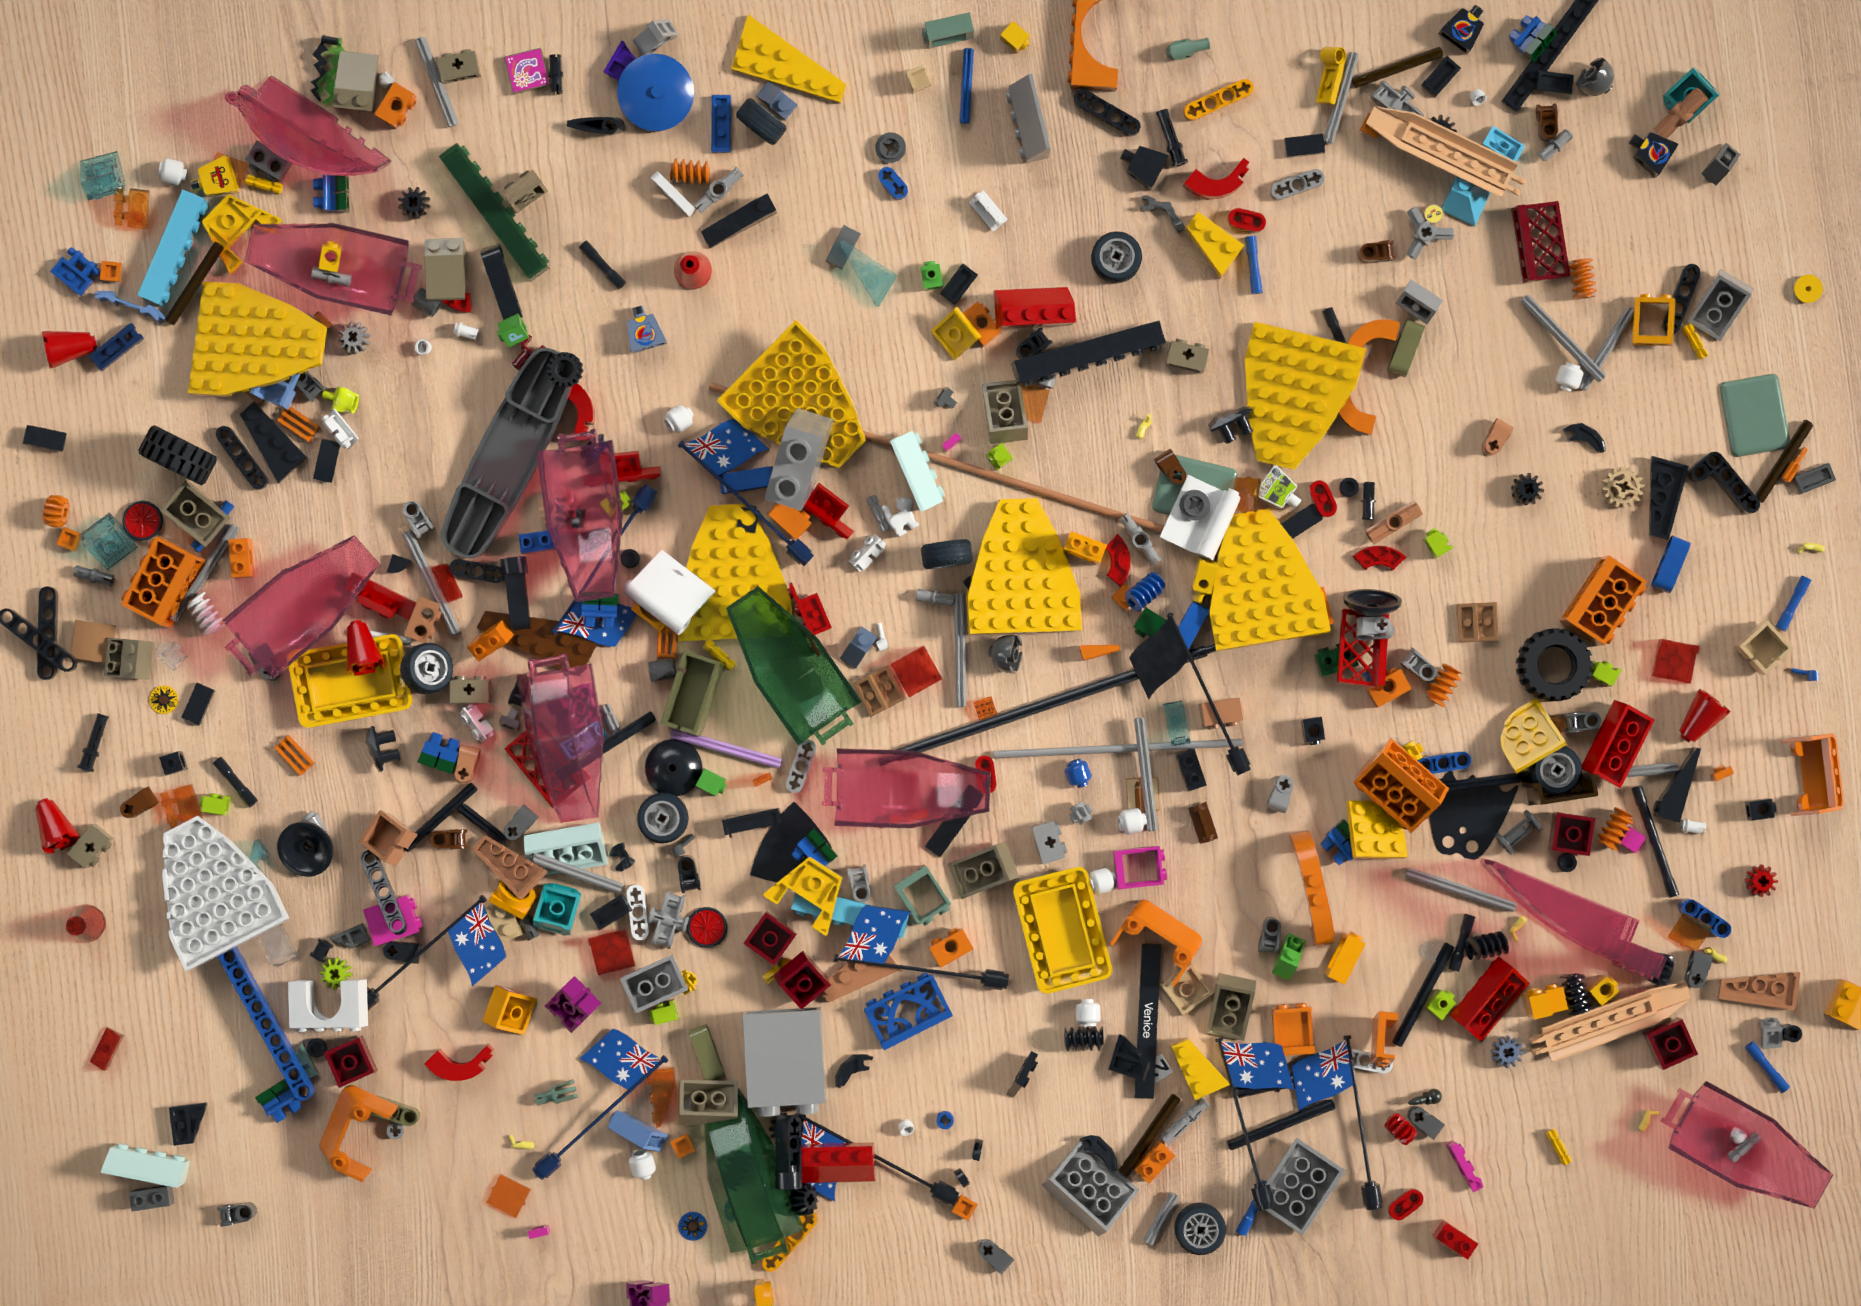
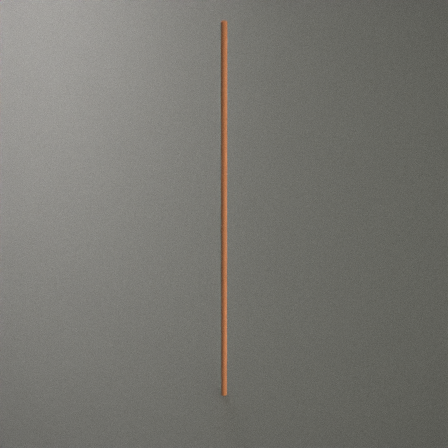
M710 383L709 390L721 394L728 389L715 383ZM863 431L866 440L892 447L890 442L892 439ZM926 451L930 460L1116 519L1124 517L1127 521L1124 516L1126 513ZM1130 515L1138 526L1140 525L1160 533L1164 528L1163 525Z

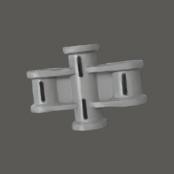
M1381 81L1378 89L1369 95L1380 107L1414 112L1424 117L1423 113L1409 102L1416 96L1406 86H1402L1401 91L1398 93L1387 82Z
M667 891L662 910H656L655 907H652L648 923L651 924L653 922L657 924L652 945L659 944L666 946L667 949H671L676 929L685 934L690 917L684 918L680 914L686 896H677Z

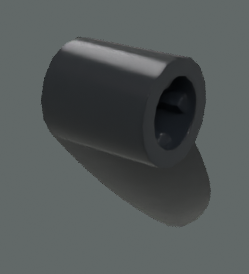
M586 117L567 120V127L599 134H620L625 127L624 121L619 117Z

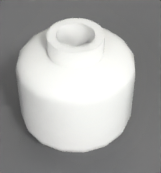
M166 158L164 162L160 161L158 177H160L163 183L179 185L181 180L185 181L187 169L183 168L184 164L182 161Z
M1566 362L1565 365L1559 367L1555 381L1561 385L1560 389L1571 392V389H1578L1584 375L1583 371L1580 370L1581 366Z
M677 405L666 412L664 422L671 432L681 433L692 425V417L694 415L689 407L685 408L682 405Z
M1138 808L1123 810L1120 816L1117 817L1119 829L1126 835L1142 832L1144 825L1147 824L1145 813H1141Z
M1101 868L1089 874L1092 891L1096 895L1108 893L1114 889V883L1117 882L1114 872H1110L1107 868Z
M1082 999V1003L1076 1005V1022L1081 1024V1027H1094L1096 1023L1100 1022V1005L1094 1003V999Z
M638 1150L632 1153L628 1161L632 1175L641 1180L649 1179L656 1170L652 1154L646 1150Z

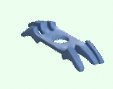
M98 291L94 293L96 295L94 298L99 299V301H111L116 306L122 304L139 310L144 316H153L160 323H162V319L165 320L164 315L152 305L141 307L118 299L114 291Z

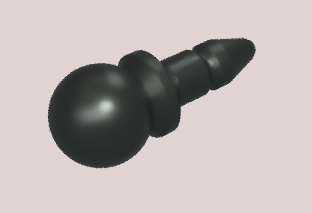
M1431 1089L1428 1092H1423L1422 1096L1411 1099L1408 1104H1437L1441 1101L1442 1094L1438 1089Z

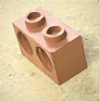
M419 596L405 629L404 636L422 643H426L428 638L432 639L435 628L432 626L434 621H439L442 613L439 610L440 604ZM429 609L432 611V614L425 615L422 610ZM422 626L425 628V631L419 632L416 630V627Z

